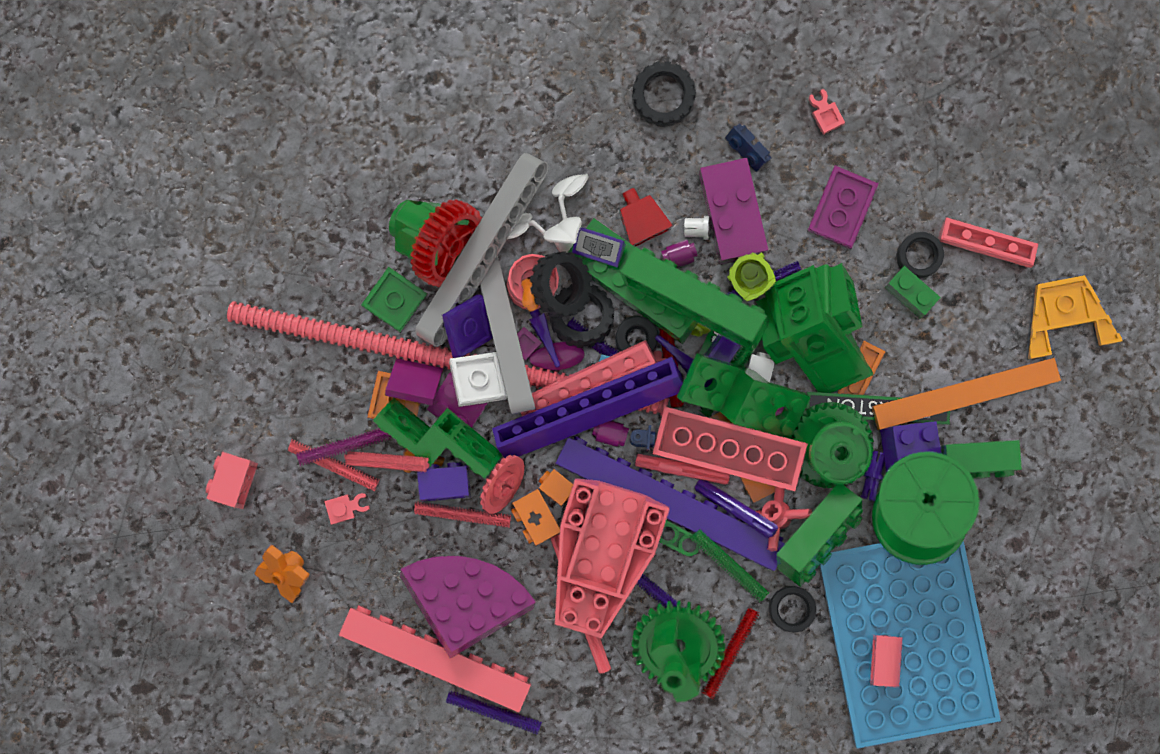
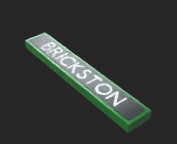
M806 392L811 398L805 410L820 403L837 402L854 408L866 420H875L872 406L902 399V397ZM950 411L910 422L926 423L936 421L937 424L950 425Z

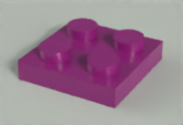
M450 372L436 393L433 405H429L427 411L439 418L448 408L473 428L489 402L459 407Z

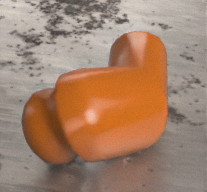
M524 279L521 282L523 289L522 305L528 311H534L538 308L539 304H535L534 294H531L530 287H532V282H530V279Z

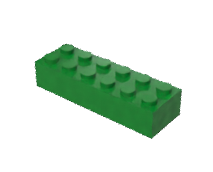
M593 218L586 229L621 239L625 242L626 246L619 266L617 268L576 254L575 257H580L583 260L582 263L587 265L589 269L587 271L588 275H591L594 282L640 315L649 319L654 325L683 345L698 323L625 285L620 272L632 253L634 246Z
M634 247L620 272L625 285L754 352L767 329V316L764 315L765 311L755 305L749 307L743 304V300L735 294L730 293L726 295L720 292L721 288L712 282H707V284L698 280L699 277L691 271L686 270L685 273L680 271L675 263L668 259L661 261L655 257L656 254L647 248L643 247L641 250Z

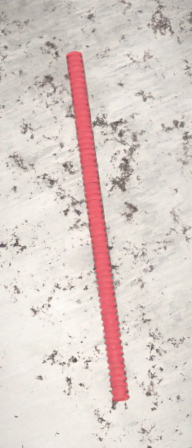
M232 301L228 307V322L235 321L236 324L242 322L245 326L250 324V327L256 325L257 328L261 329L264 327L265 330L270 328L272 332L279 330V333L286 332L287 335L293 333L295 337L301 335V338H305L307 336L309 340L315 338L319 342L321 339L323 343L330 341L332 345L337 343L338 346H342L344 344L346 348L352 346V349L359 348L360 351L367 349L369 353L371 351H374V354L380 352L383 356L389 354V357H393L394 355L397 359L403 357L406 361L407 359H411V362L417 360L420 364L422 362H425L426 365L431 363L434 367L440 365V368L445 366L448 370H451L449 360L453 357L448 347L441 349V346L433 347L432 344L427 346L425 342L419 344V341L412 342L411 339L404 341L402 337L400 339H397V336L391 338L388 334L382 336V333H378L377 335L374 331L368 333L365 329L363 331H360V328L354 330L351 326L349 328H346L345 325L340 327L337 323L331 325V322L324 323L323 320L317 322L314 318L309 320V317L303 319L300 315L295 317L294 314H290L289 316L287 312L280 314V311L273 312L272 309L266 311L263 307L261 309H258V306L252 308L250 304L244 306L243 303H239L238 305L236 301ZM525 364L530 388L532 385L536 386V389H539V387L544 388L568 377L563 372L562 374H558V371L552 373L549 369L547 371H543V368L538 370L535 366L529 368ZM669 398L659 401L656 411H652V404L638 411L643 409L646 410V413L652 411L653 414L660 413V416H662L664 407L668 405Z

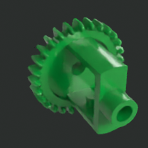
M678 600L676 607H673L671 602L667 601L666 609L661 604L657 605V612L650 608L649 616L643 614L641 622L636 623V630L633 631L632 654L636 657V665L643 664L641 671L642 673L649 671L648 678L650 680L658 676L657 684L661 683L667 692L672 693L676 702L690 700L699 694L701 679L707 682L708 673L711 676L715 675L716 669L720 668L721 661L724 659L725 635L721 633V625H715L716 618L708 619V610L700 614V605L692 610L691 602H688L685 608H683L680 600Z

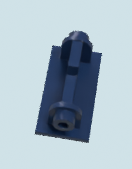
M739 123L730 130L725 139L743 158L748 159L749 166L757 173L764 164L772 159L769 155L770 151L760 141L753 146L751 142L756 137L745 125L742 126Z
M651 425L648 426L647 430H634L629 439L631 445L644 447L645 453H648L649 447L653 448L655 444V431H651Z

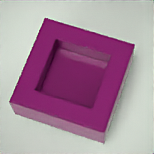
M523 327L517 335L523 359L526 361L542 342Z

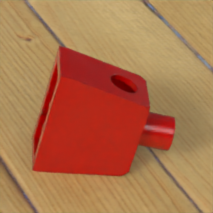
M635 188L629 189L622 194L627 206L620 209V217L627 240L634 247L646 243L672 229L671 222L651 195L640 199Z

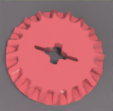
M509 455L503 458L500 464H496L495 469L490 472L489 478L486 479L487 482L482 488L484 491L481 493L482 499L480 504L482 509L489 514L501 511L517 492L523 479L525 467L524 461L520 457Z

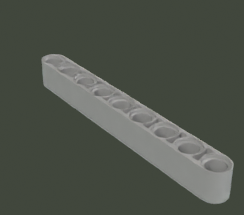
M528 153L520 156L418 322L415 331L418 337L436 347L441 346L445 342L447 334L442 315L472 298L548 172V164Z

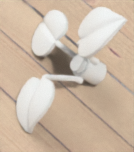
M588 174L565 178L553 188L552 194L554 197H558L563 218L559 224L545 231L538 223L531 220L532 215L530 213H523L508 239L518 237L529 226H534L544 235L546 241L554 242L559 252L566 251L567 253L573 244L576 243L582 221L580 217L567 218L564 198L565 196L576 194L585 185L589 177Z

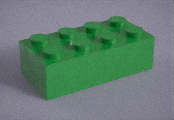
M837 484L776 554L778 570L799 587L804 582L809 583L816 575V568L820 564L825 565L832 556L830 552L834 547H840L847 538L846 533L851 528L855 529L863 519L861 517L863 499L843 484Z

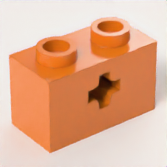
M538 489L513 502L515 508L511 511L517 522L523 521L526 527L523 533L529 544L534 542L537 546L560 533V528ZM532 512L542 516L539 519L540 524L537 526L535 523L530 524L528 521L531 519L530 514Z

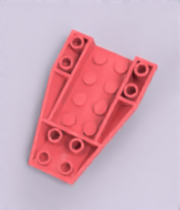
M575 478L560 524L555 625L602 639L655 555L670 507L644 494L602 481Z

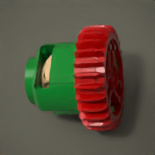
M457 199L448 200L447 203L443 202L441 204L405 200L396 207L391 215L389 233L395 237V250L411 259L412 270L415 272V275L430 285L440 287L480 223L482 216H480V212L476 208Z

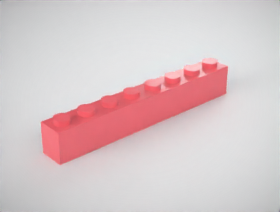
M358 605L357 609L350 608L339 636L520 712L531 686V683L527 682L528 677L516 672L514 676L505 673V667L492 663L491 666L482 663L483 658L470 653L469 657L459 653L449 658L443 646L437 644V638L425 634L424 638L415 634L416 629L404 624L402 628L393 625L394 620L383 615L376 618L370 615L371 610Z

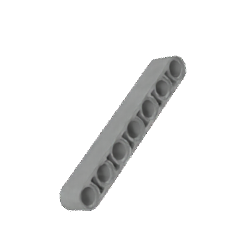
M497 255L481 281L480 286L511 414L513 415L534 410L535 405Z

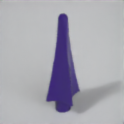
M539 309L531 311L532 319H529L532 324L531 326L547 349L555 367L558 368L560 367V362L552 343L545 313L541 315Z
M657 335L655 339L688 374L694 359L671 345L660 335Z

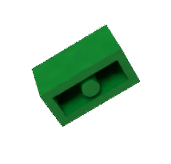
M905 266L884 287L919 319L924 317L941 298Z

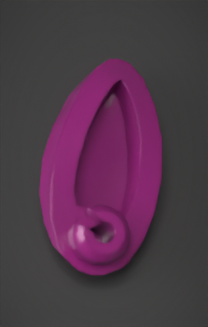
M555 342L553 346L560 362V367H555L545 346L533 352L529 360L534 366L539 368L563 370L579 364L583 360L585 352L582 348H577L576 345L569 346L566 342Z

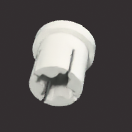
M704 216V218H685V237H703L704 240H709V216Z

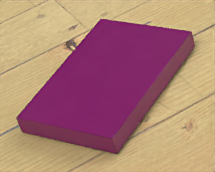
M834 166L807 232L851 250L879 183Z

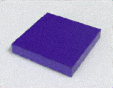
M477 294L442 315L453 358L463 357L493 339L482 295Z

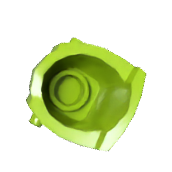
M752 252L741 256L730 267V275L727 278L732 282L739 295L746 301L764 294L776 282L771 266L763 259L765 257L763 253L757 255Z

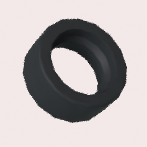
M915 232L907 236L899 245L896 254L897 264L900 269L903 266L907 267L919 279L927 278L934 274L942 265L944 248L940 240L933 234ZM915 242H925L934 251L933 263L925 269L914 268L907 260V249Z
M796 586L783 587L778 590L771 598L769 605L770 618L774 624L781 630L792 633L808 628L814 621L817 611L812 595L804 588ZM787 595H797L806 603V616L798 623H787L779 615V603Z

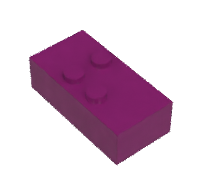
M743 158L701 167L699 178L719 265L735 262L739 257L752 252L757 255L760 253L766 255L768 245L748 159Z

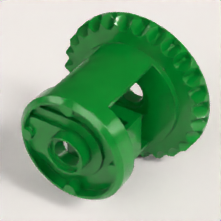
M837 402L820 403L805 410L791 438L792 440L808 444L800 477L814 486L825 489L834 488L837 484L846 486L859 479L867 471L871 463L872 452L874 451L872 431L865 418L854 408Z

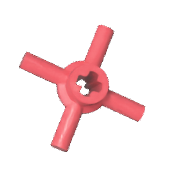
M776 486L774 500L767 502L762 510L756 511L778 526L776 534L769 537L768 550L770 551L778 550L780 529L789 526L792 519H807L812 514L811 509L790 510V507L783 502L785 489Z

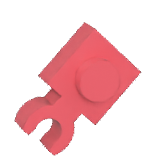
M822 89L819 92L822 100L816 101L814 96L810 95L809 103L817 108L812 115L824 135L844 125L845 121L835 102L828 105L827 92Z
M348 494L324 501L331 525L355 518L354 511L356 510L360 512L370 510V506L360 507L359 500L367 497L366 494H358L352 501H350Z

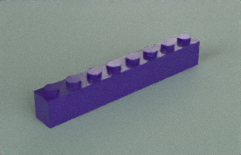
M670 357L494 427L492 430L497 449L504 458L509 455L520 457L679 393L683 384L680 370L673 358Z

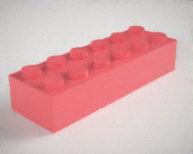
M664 407L653 454L796 491L808 444Z

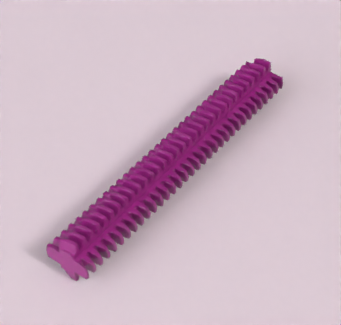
M378 428V430L369 431L367 434L364 432V435L361 433V435L358 434V436L355 435V437L352 436V438L349 437L346 440H337V442L334 441L335 443L332 442V444L329 443V445L326 444V446L323 445L320 448L317 446V449L314 447V449L311 448V450L308 449V451L296 453L299 465L301 466L302 463L304 466V462L307 465V461L310 464V461L313 463V460L316 462V459L319 461V458L322 460V457L325 459V456L328 458V455L329 457L331 455L334 457V454L335 456L337 455L336 453L339 455V452L342 454V451L345 453V450L348 452V449L351 451V448L354 451V447L356 450L357 447L360 449V446L363 448V445L366 447L365 444L368 446V443L371 445V442L374 444V441L377 444V440L379 443L380 440L383 442V439L386 441V438L389 440L391 435Z

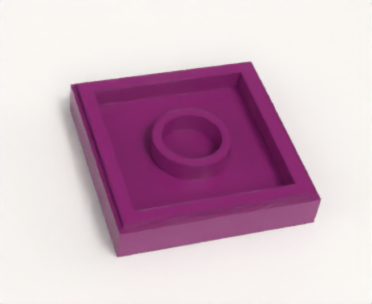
M396 358L385 389V396L433 405L443 368Z

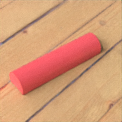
M947 217L939 234V240L942 243L1032 268L1038 248L1037 243Z

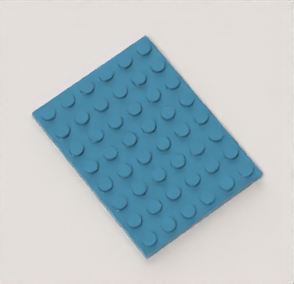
M964 540L951 556L929 565H916L904 562L891 555L881 543L830 552L832 553L830 559L825 565L820 564L819 567L855 748L1001 721ZM873 635L903 637L899 687L870 684Z

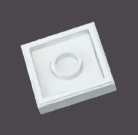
M497 352L451 358L449 360L459 407L506 400L507 394Z

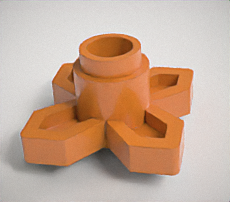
M271 545L264 552L262 557L264 561L257 567L254 574L265 583L277 585L280 595L293 603L301 592L300 587L307 581L309 573L302 568L304 560L298 553L290 551L283 554Z

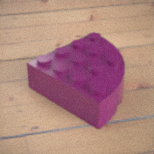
M438 556L417 561L400 569V578L449 658L456 656L533 610L536 603L525 587L510 574L490 563L475 558Z

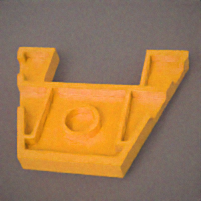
M1085 275L1036 285L1028 352L1029 360L1052 355L1047 331L1094 322L1099 346L1122 342L1121 335L1115 330L1109 315H1106L1100 305L1099 298Z

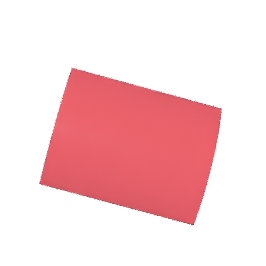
M873 635L871 685L899 687L903 637Z

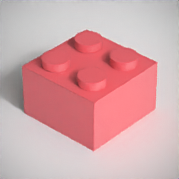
M222 452L221 456H217L213 466V470H216L214 478L208 481L206 487L207 499L243 509L258 463Z

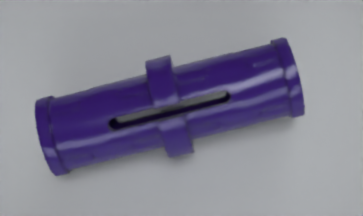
M878 451L872 452L868 471L864 473L866 479L860 498L867 500L869 490H871L869 495L870 501H876L879 482L883 480V475L881 474L885 462L884 453L880 452L878 462H876L879 454Z

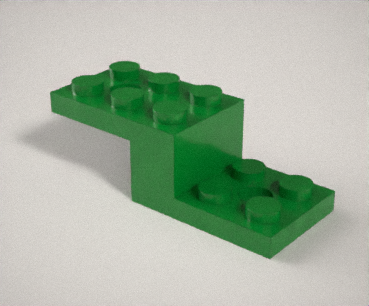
M698 353L677 395V398L683 402L721 412L733 424L788 439L792 438L811 398L804 392L768 382L754 370ZM713 378L711 385L704 387L705 382ZM783 407L782 413L776 416V411Z
M393 397L373 419L380 430L390 434L401 447L407 448L415 457L429 458V467L447 447L454 457L463 460L475 474L481 475L485 479L502 457V454L496 447L448 408L430 428Z

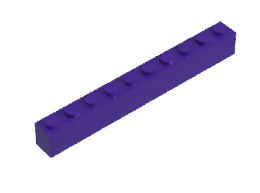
M574 436L573 439L568 437L555 463L557 466L583 479L598 480L644 494L670 507L667 520L693 533L700 529L716 544L771 571H775L777 567L776 554L785 545L782 542L783 537L779 536L778 550L770 551L768 550L769 537L749 524L746 525L738 521L739 518L732 513L726 511L724 514L718 511V506L710 501L705 500L704 503L695 500L696 495L683 489L682 493L673 489L674 484L667 480L661 479L658 482L651 478L652 473L642 468L636 471L630 468V462L618 457L617 460L609 458V452L599 447L593 450L586 446L587 441L577 436Z

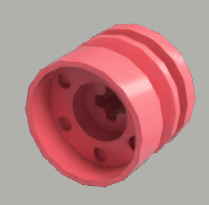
M529 254L522 256L514 262L509 271L506 285L508 296L515 305L527 310L522 305L523 289L521 282L524 279H530L534 273L532 271L534 265L538 264L537 261L544 257L543 255ZM556 267L552 270L550 276V289L553 296L559 282Z

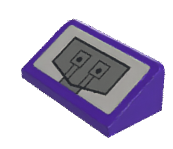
M580 227L572 253L618 268L626 245L621 239Z

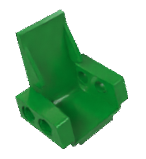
M842 263L832 268L827 264L818 268L814 265L775 282L771 289L764 293L765 297L756 301L757 306L765 311L764 315L767 316V329L762 336L763 347L775 364L793 357L818 392L832 393L873 376L872 369L867 364L851 333L863 326L855 285Z

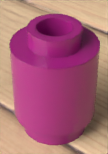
M688 240L667 246L665 250L661 251L663 259L672 261L677 265V268L694 263V257L698 256L694 243L689 244Z
M608 421L594 427L592 435L597 436V442L618 447V445L624 447L629 428L624 427L622 423Z

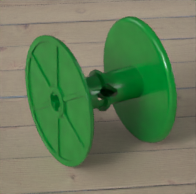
M919 452L900 459L885 474L880 492L873 504L872 524L879 542L891 555L907 563L929 565L945 560L960 547L966 533L976 520L979 509V494L976 484L964 466L953 458L940 453Z

